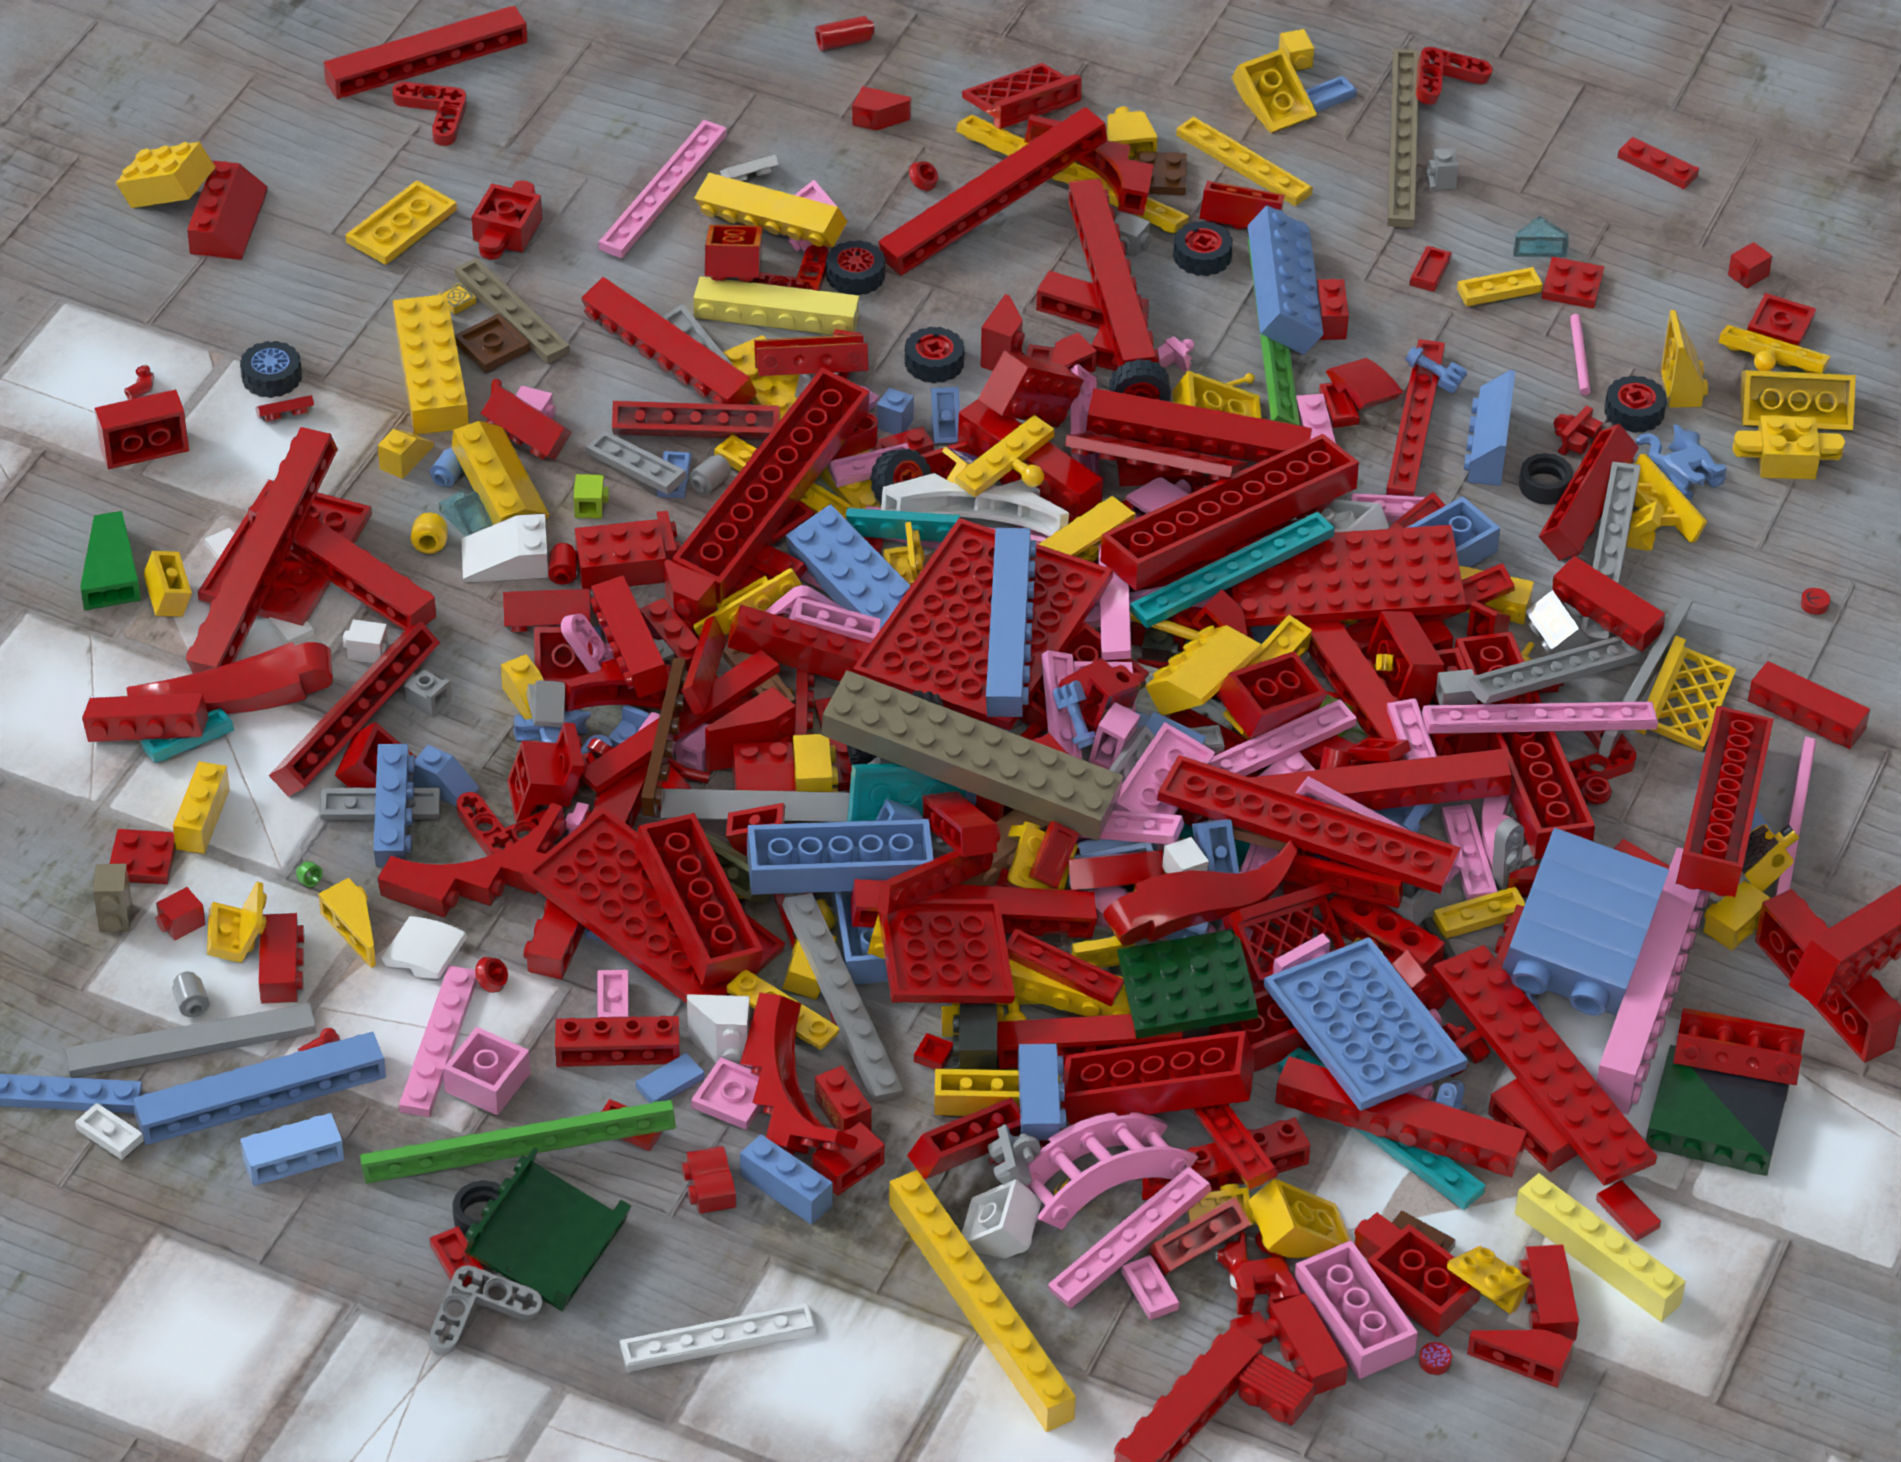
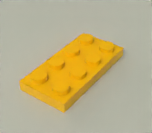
M416 180L345 235L346 243L387 265L457 210V202Z

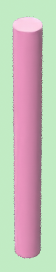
M1573 314L1570 316L1579 389L1580 394L1586 396L1591 393L1581 316Z

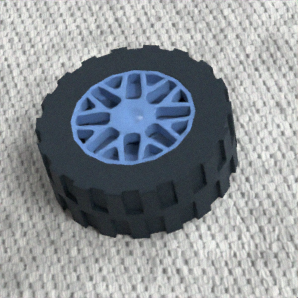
M264 341L260 344L257 343L253 347H249L241 356L242 383H244L246 390L248 389L250 393L256 394L259 397L273 398L284 396V394H289L294 388H297L302 380L300 355L293 346L291 347L285 342Z

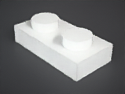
M775 154L729 167L720 172L724 177L743 181L748 179L746 174L756 172L757 176L771 173V167L778 165V160Z
M98 1103L75 1121L77 1131L121 1160L144 1141L142 1132Z

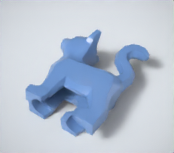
M1675 424L1673 426L1675 434L1673 443L1668 445V448L1673 452L1665 456L1660 454L1662 445L1659 438L1655 435L1644 433L1636 438L1637 445H1651L1648 454L1651 460L1688 500L1693 498V494L1687 488L1693 483H1698L1702 486L1706 480L1708 485L1713 488L1724 484L1727 476V467L1723 464L1714 463L1710 452L1700 445V435L1698 432L1683 430L1679 425Z
M578 709L567 712L564 710V722L575 723L577 734H588L585 721L591 716L590 711ZM521 715L514 716L513 732L516 742H522V740L557 742L562 727L534 726L533 719L525 720ZM593 735L592 737L585 740L581 748V753L583 755L590 752L587 750L586 747L590 743L591 739L597 738L605 742L612 748L614 747L608 737L604 735Z

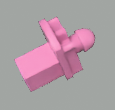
M1175 336L1170 339L1168 338L1165 340L1166 343L1157 348L1160 366L1166 368L1175 363L1183 372H1187L1192 365L1190 362L1192 357L1188 353L1194 348L1193 340L1185 339L1181 343Z

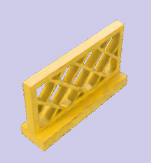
M1675 635L1647 702H1652L1657 720L1669 717L1674 726L1668 727L1658 722L1657 729L1649 730L1702 752L1711 731L1716 706L1722 705L1736 668L1684 647L1686 639ZM1684 658L1696 662L1698 668L1689 669L1684 662ZM1717 671L1726 675L1727 678L1716 681L1711 672ZM1703 674L1708 683L1698 685L1693 676ZM1686 678L1691 687L1681 689L1676 680ZM1712 689L1717 698L1707 700L1702 691ZM1695 693L1700 702L1690 704L1685 695ZM1677 697L1682 706L1672 708L1667 699ZM1705 709L1709 718L1699 720L1695 711ZM1687 713L1691 722L1682 724L1677 715ZM1696 728L1701 739L1698 740L1689 736L1686 730ZM1634 730V731L1639 732V733L1645 735L1647 730Z

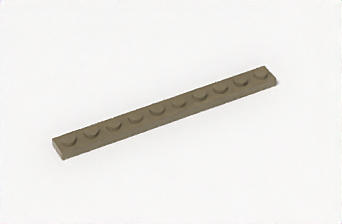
M1393 48L1388 226L1414 228L1418 99L1415 93L1419 50Z

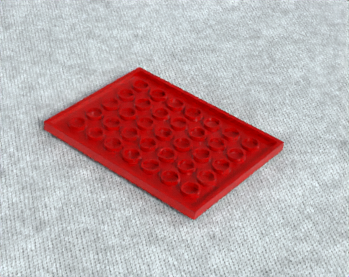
M959 518L855 664L853 673L903 692L908 691L909 694L915 691H922L923 694L928 691L933 692L934 695H940L943 707L1010 731L1019 717H987L986 707L996 530ZM1036 544V557H1031L1030 560L1035 561V578L1029 579V581H1034V599H1028V602H1033V620H1027V623H1032V641H1026V644H1031V662H1025V666H1030V683H1024V687H1029V702L1044 681L1041 654L1047 650L1063 653L1113 578V569Z

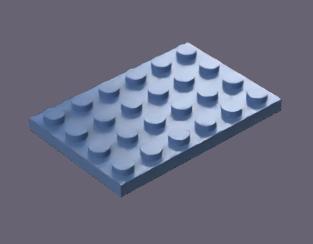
M1370 937L1264 978L1265 989L1360 1111L1467 1067L1468 1060Z

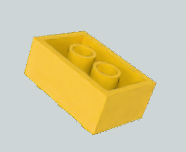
M183 142L170 147L164 145L158 149L151 150L146 148L139 151L131 165L122 171V175L116 181V185L131 208L187 200L192 197L214 170L215 165L200 142Z

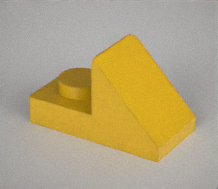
M1658 501L1632 513L1626 547L1645 551L1652 550L1656 536L1655 530L1661 524L1664 509Z

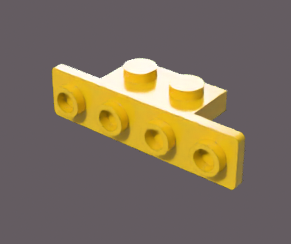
M1640 454L1635 462L1636 465H1640V475L1634 506L1641 509L1658 501L1664 507L1659 527L1675 526L1690 543H1695L1706 526L1707 520L1646 454Z
M792 568L771 580L764 576L724 599L721 603H717L716 605L719 610L706 618L715 615L724 635H727L741 604L765 611L791 589L803 584ZM706 618L693 625L699 637Z
M748 970L742 971L727 985V992L731 995L749 996V1006L754 1009L759 992L782 995L796 1001ZM802 1004L797 1022L796 1036L821 1050L839 1034V1027Z

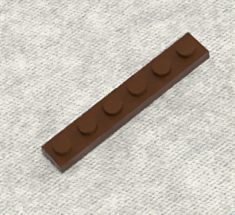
M673 658L641 796L644 816L655 817L658 805H663L665 791L662 785L663 781L668 782L670 764L667 763L669 758L674 757L675 741L673 737L679 734L681 720L678 715L679 711L684 712L686 704L682 689L688 671L686 670V661L682 658Z

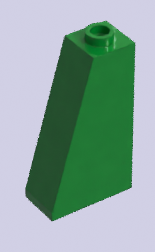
M122 511L94 515L80 585L84 611L141 601L138 578Z

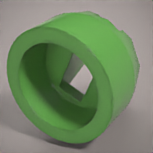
M311 861L302 862L301 866L296 869L297 879L306 887L317 885L323 875L322 868Z

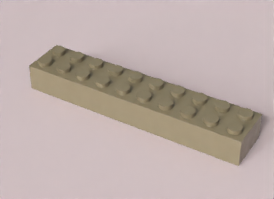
M846 670L822 716V736L1047 822L1056 821L1081 835L1097 841L1121 794L1123 775L848 670Z

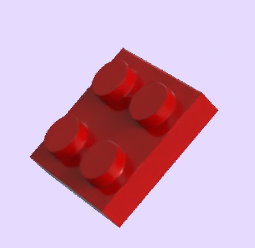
M1552 257L1541 299L1594 309L1605 266Z
M1765 293L1748 325L1747 331L1800 347L1815 317L1816 308Z
M117 829L109 864H126L129 882L168 885L176 850L174 832Z

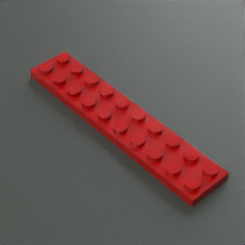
M1178 755L1157 794V801L1214 820L1229 819L1232 822V826L1284 843L1292 840L1296 847L1400 880L1437 894H1441L1461 850V847L1182 755Z
M1485 945L1433 965L1432 974L1603 1186L1656 1164L1658 1156L1523 991L1513 984L1509 974L1502 969L1500 963Z

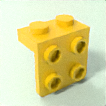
M906 522L908 546L884 549V558L911 586L923 570L925 555L920 541L919 530H913L912 523Z
M1024 821L1023 825H1011L1008 837L1018 840L1019 843L1008 874V882L1021 888L1052 889L1028 877L1046 833L1041 831V827L1037 824ZM1075 844V847H1074V849H1073V852H1072V854H1071L1070 859L1075 857V853H1076V850H1077V847H1078V845H1076V844ZM1069 863L1057 890H1064L1069 875Z
M257 881L242 908L212 902L208 913L207 955L242 963L246 954L253 951L256 936L263 933L266 925V917L263 916V910L266 905L267 894L263 893L264 884Z
M1478 1246L1449 1260L1447 1265L1451 1272L1479 1290L1481 1295L1509 1314L1517 1311L1530 1283V1279L1522 1275L1518 1268L1506 1264L1496 1257L1492 1250L1482 1246Z

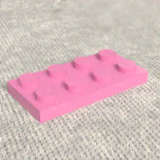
M1164 722L1122 784L1121 794L1114 810L1175 815L1179 808L1157 801V794L1178 755H1182L1209 764L1215 752Z

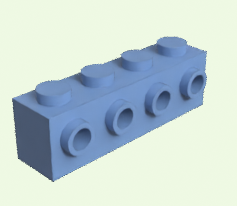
M378 744L373 849L376 867H384L390 856L406 860L407 853L412 852V836L407 835L408 826L413 825V810L408 808L409 799L414 798V783L409 782L410 773L415 772V756L409 755L408 744Z

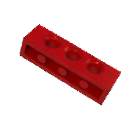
M1336 894L1328 902L1342 936L1352 942L1357 938L1363 940L1370 937L1391 964L1407 950L1431 970L1434 964L1443 961L1445 942L1418 927L1411 920H1407L1393 912L1386 905L1341 894Z

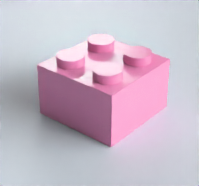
M477 1026L443 1067L446 1093L497 1116L531 1074L528 1049Z

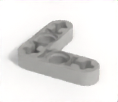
M1507 818L1500 823L1494 837L1492 875L1495 884L1503 890L1507 889L1509 873L1522 868L1540 865L1542 858L1534 859L1528 844L1523 847L1524 827L1512 818Z
M462 1266L454 1273L432 1325L429 1345L438 1354L444 1355L454 1351L474 1303L523 1321H530L540 1314L542 1298L534 1289L473 1266ZM466 1276L472 1277L473 1284H469L468 1288L462 1286V1280H465ZM485 1281L486 1283L484 1285L483 1294H479L478 1291L479 1287H481V1282ZM494 1286L502 1287L506 1291V1296L502 1300H493L488 1294L489 1289ZM512 1292L516 1293V1297L513 1301V1305L511 1306L508 1304L510 1302ZM526 1299L532 1300L533 1307H529L528 1311L522 1309V1303ZM451 1303H459L464 1307L465 1312L459 1317H452L448 1314L446 1307ZM447 1323L451 1326L448 1336L449 1340L441 1344L439 1343L438 1336L443 1334Z

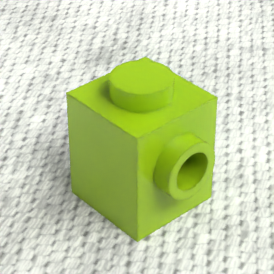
M576 474L573 497L574 518H603L604 503H609V486H604V475Z

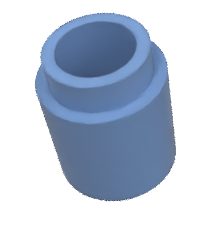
M451 447L444 450L430 468V475L433 481L443 487L453 486L463 472Z

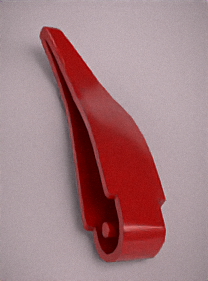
M293 642L220 667L163 681L129 686L126 688L127 696L203 693L207 712L221 708L226 714L270 709L307 699L306 694L328 688L333 681L332 652L323 643L306 642L295 646Z
M1290 840L1275 858L1258 869L1243 873L1191 870L1149 878L1138 882L1135 891L1112 902L1105 909L1103 917L1121 945L1124 946L1132 945L1145 938L1151 943L1179 930L1220 920L1238 909L1267 901L1287 875L1297 853V848L1294 842Z

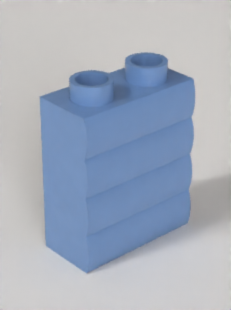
M1554 828L1502 969L1512 977L1513 984L1522 991L1531 994H1543L1547 990L1569 998L1570 1004L1584 1014L1598 1016L1607 1012L1616 1016L1669 869Z

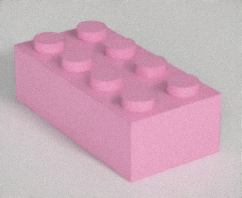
M1352 1240L1296 1263L1295 1280L1300 1295L1304 1293L1307 1295L1341 1355L1358 1379L1415 1356L1418 1332Z

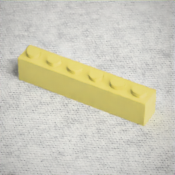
M700 276L693 297L694 318L833 335L835 329L855 332L859 318L858 295L734 280L716 281L709 277Z
M1540 1173L1518 1190L1515 1214L1556 1245L1564 1244L1565 1252L1658 1321L1662 1322L1682 1304L1686 1283L1684 1279Z

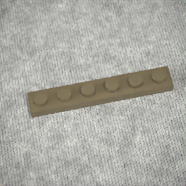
M478 258L454 268L455 277L495 315L499 313L530 342V348L547 364L570 353V345Z

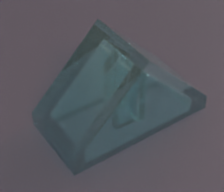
M1539 216L1515 233L1513 257H1566L1569 234Z

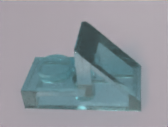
M460 491L438 503L439 511L465 537L493 526L476 491L468 495Z

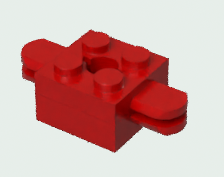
M524 180L516 181L511 188L491 183L471 216L473 241L478 242L479 253L483 258L487 260L499 259L505 249L523 253L542 221L541 195L535 194V187L531 182Z

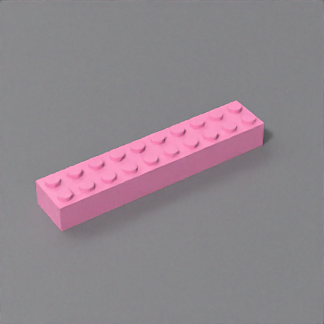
M1678 847L1676 848L1666 881L1599 1064L1596 1082L1618 1109L1628 1115L1632 1103H1639L1643 1086L1639 1084H1642L1643 1081L1646 1082L1651 1065L1647 1062H1650V1059H1654L1658 1047V1041L1654 1040H1657L1658 1036L1661 1037L1663 1034L1666 1019L1662 1017L1670 1014L1674 999L1670 995L1677 993L1681 980V975L1677 974L1686 968L1689 954L1685 953V951L1692 950L1696 937V932H1693V930L1700 927L1704 913L1700 908L1707 907L1711 893L1700 889L1691 890L1683 885L1675 884L1683 849Z

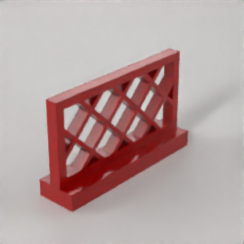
M1040 63L963 90L962 98L994 117V126L1003 129L1028 120L1030 115L1040 116L1081 101L1082 77L1077 74L1066 77L1046 64Z
M1328 881L1238 909L1221 918L1225 929L1233 928L1235 935L1240 938L1245 961L1254 983L1263 981L1264 978L1273 975L1274 960L1279 957L1281 949L1288 953L1301 946L1303 942L1306 943L1313 939L1306 934L1309 924L1319 930L1317 936L1323 933L1330 937L1336 950L1346 946L1326 898V895L1332 893ZM1315 906L1320 908L1323 916L1322 922L1311 916ZM1292 914L1302 919L1300 929L1289 924ZM1270 921L1280 926L1278 936L1267 931ZM1245 928H1249L1258 934L1255 944L1248 940ZM1286 931L1297 937L1294 947L1284 941ZM1264 938L1275 944L1272 955L1261 948ZM1259 956L1269 962L1267 972L1261 973L1257 962Z

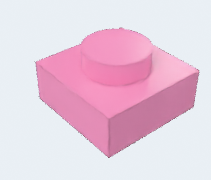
M578 802L573 813H568L565 830H568L569 834L585 822L586 815L589 812V804Z

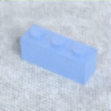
M331 1113L315 1116L294 1124L283 1125L280 1128L255 1133L240 1139L243 1160L253 1186L344 1160L342 1139Z

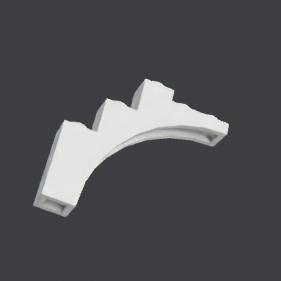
M933 473L885 486L882 492L881 510L960 515V517L995 520L1030 528L1049 537L1067 526L1069 512L1040 497V489L1025 485L1023 480L1000 486L991 485L975 498L957 484L951 483Z

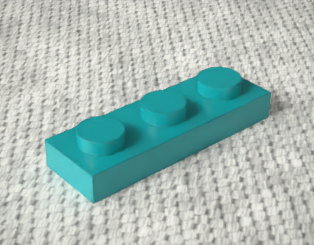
M221 708L208 712L209 717L202 737L141 740L142 747L154 763L165 761L171 758V756L194 749L200 744L212 739L221 738L225 734L234 731L233 721Z

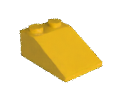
M1284 48L1239 64L1231 77L1242 100L1271 134L1317 116Z
M1670 310L1661 364V375L1669 408L1702 407L1703 396L1708 394L1707 379H1703V361L1698 360L1696 348L1676 310Z
M1187 371L1172 390L1173 403L1261 418L1259 395L1191 371Z
M1276 1178L1272 1179L1248 1200L1253 1212L1252 1218L1258 1225L1263 1237L1262 1243L1272 1253H1278L1287 1258L1313 1257L1351 1241L1335 1203Z

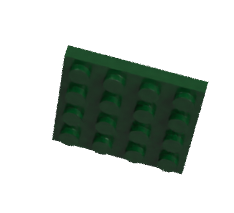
M1233 929L1117 949L1136 1039L1259 1018L1241 941L1235 935Z

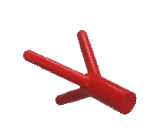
M673 758L668 759L667 764H670V767L681 773L680 775L683 779L708 784L710 772L684 767Z

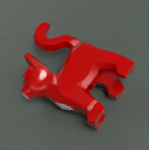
M1244 1231L1239 1233L1238 1241L1229 1242L1224 1248L1216 1251L1215 1260L1229 1272L1230 1286L1238 1296L1236 1299L1237 1315L1252 1313L1255 1295L1266 1294L1269 1299L1266 1304L1268 1314H1270V1305L1300 1295L1297 1282L1290 1273L1286 1257L1268 1251L1262 1243L1263 1237L1260 1231L1255 1236V1243L1263 1253L1271 1256V1258L1248 1260Z

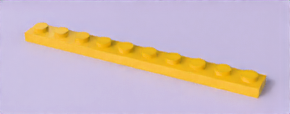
M970 115L957 123L956 132L964 135L968 140L982 143L988 149L999 151L1007 156L1028 144L1024 143L1025 139L1004 129H999L974 115ZM1073 163L1052 177L1056 181H1063L1067 184L1072 181L1101 179L1103 188L1108 189L1109 203L1117 207V199L1113 190L1105 180L1088 168ZM1150 197L1147 198L1144 216L1135 215L1161 227L1163 231L1168 233L1177 232L1184 225L1188 224L1189 220L1188 215Z

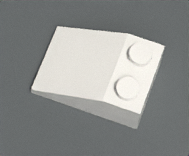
M1335 499L1321 513L1334 527V532L1389 528L1380 503Z
M545 514L516 515L461 539L463 583L549 578Z

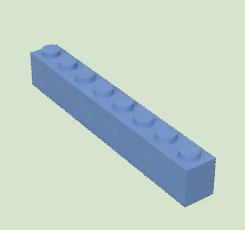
M996 528L986 688L987 717H1022L1023 705H1029V687H1024V683H1030V666H1025V662H1031V644H1026V641H1032V623H1027V620H1033V602H1028V599H1034V581H1029V579L1035 578V561L1030 560L1031 557H1036V540H1031L1030 528Z
M372 1031L333 1043H326L308 1050L297 1051L279 1058L265 1060L264 1062L247 1067L236 1068L229 1072L207 1076L193 1082L175 1085L157 1092L146 1093L133 1098L135 1117L140 1132L143 1134L144 1143L149 1145L386 1078L385 1062L375 1034Z

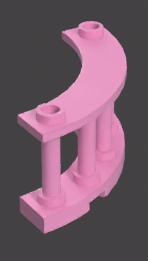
M1130 1112V1115L1123 1116L1109 1113L1082 1120L1049 1138L1050 1143L1040 1150L1039 1154L1034 1157L1033 1162L1028 1163L1032 1182L1025 1186L1045 1204L1044 1209L1037 1216L1039 1220L1063 1230L1070 1219L1084 1205L1102 1192L1118 1184L1139 1178L1160 1177L1173 1180L1188 1166L1191 1168L1198 1156L1183 1149L1170 1147L1161 1138L1168 1127L1162 1119ZM1127 1146L1129 1151L1112 1156L1105 1148ZM1092 1152L1100 1162L1081 1172L1072 1161ZM1062 1169L1071 1181L1054 1196L1044 1184Z

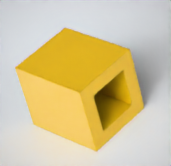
M1300 29L1280 33L1279 49L1284 48L1294 70L1313 68L1314 46L1305 30Z

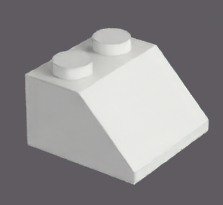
M687 994L688 1039L716 1063L721 1057L740 1064L750 1029L749 996Z
M1014 1179L971 1199L962 1235L974 1252L978 1254L1007 1259L1018 1253H1023L1031 1245V1238L1038 1220L1037 1216L1042 1201L1018 1179Z

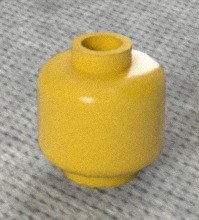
M428 512L417 516L412 524L410 535L414 548L424 554H435L441 551L446 545L448 535L447 522L436 513Z

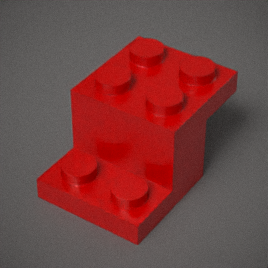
M563 723L556 743L522 740L507 780L515 823L530 817L531 813H535L537 805L550 806L551 803L569 807L573 795H577L579 779L581 775L585 774L587 763L586 758L582 757L581 736L577 735L575 723Z

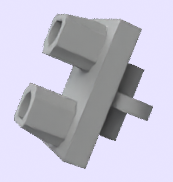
M1003 1125L997 1129L999 1139L988 1145L990 1155L998 1164L1005 1160V1162L993 1168L995 1177L1003 1185L1014 1179H1018L1023 1185H1027L1032 1182L1028 1163L1033 1162L1034 1157L1039 1154L1041 1150L1038 1139L1025 1133L1019 1137L1012 1136L1008 1126Z

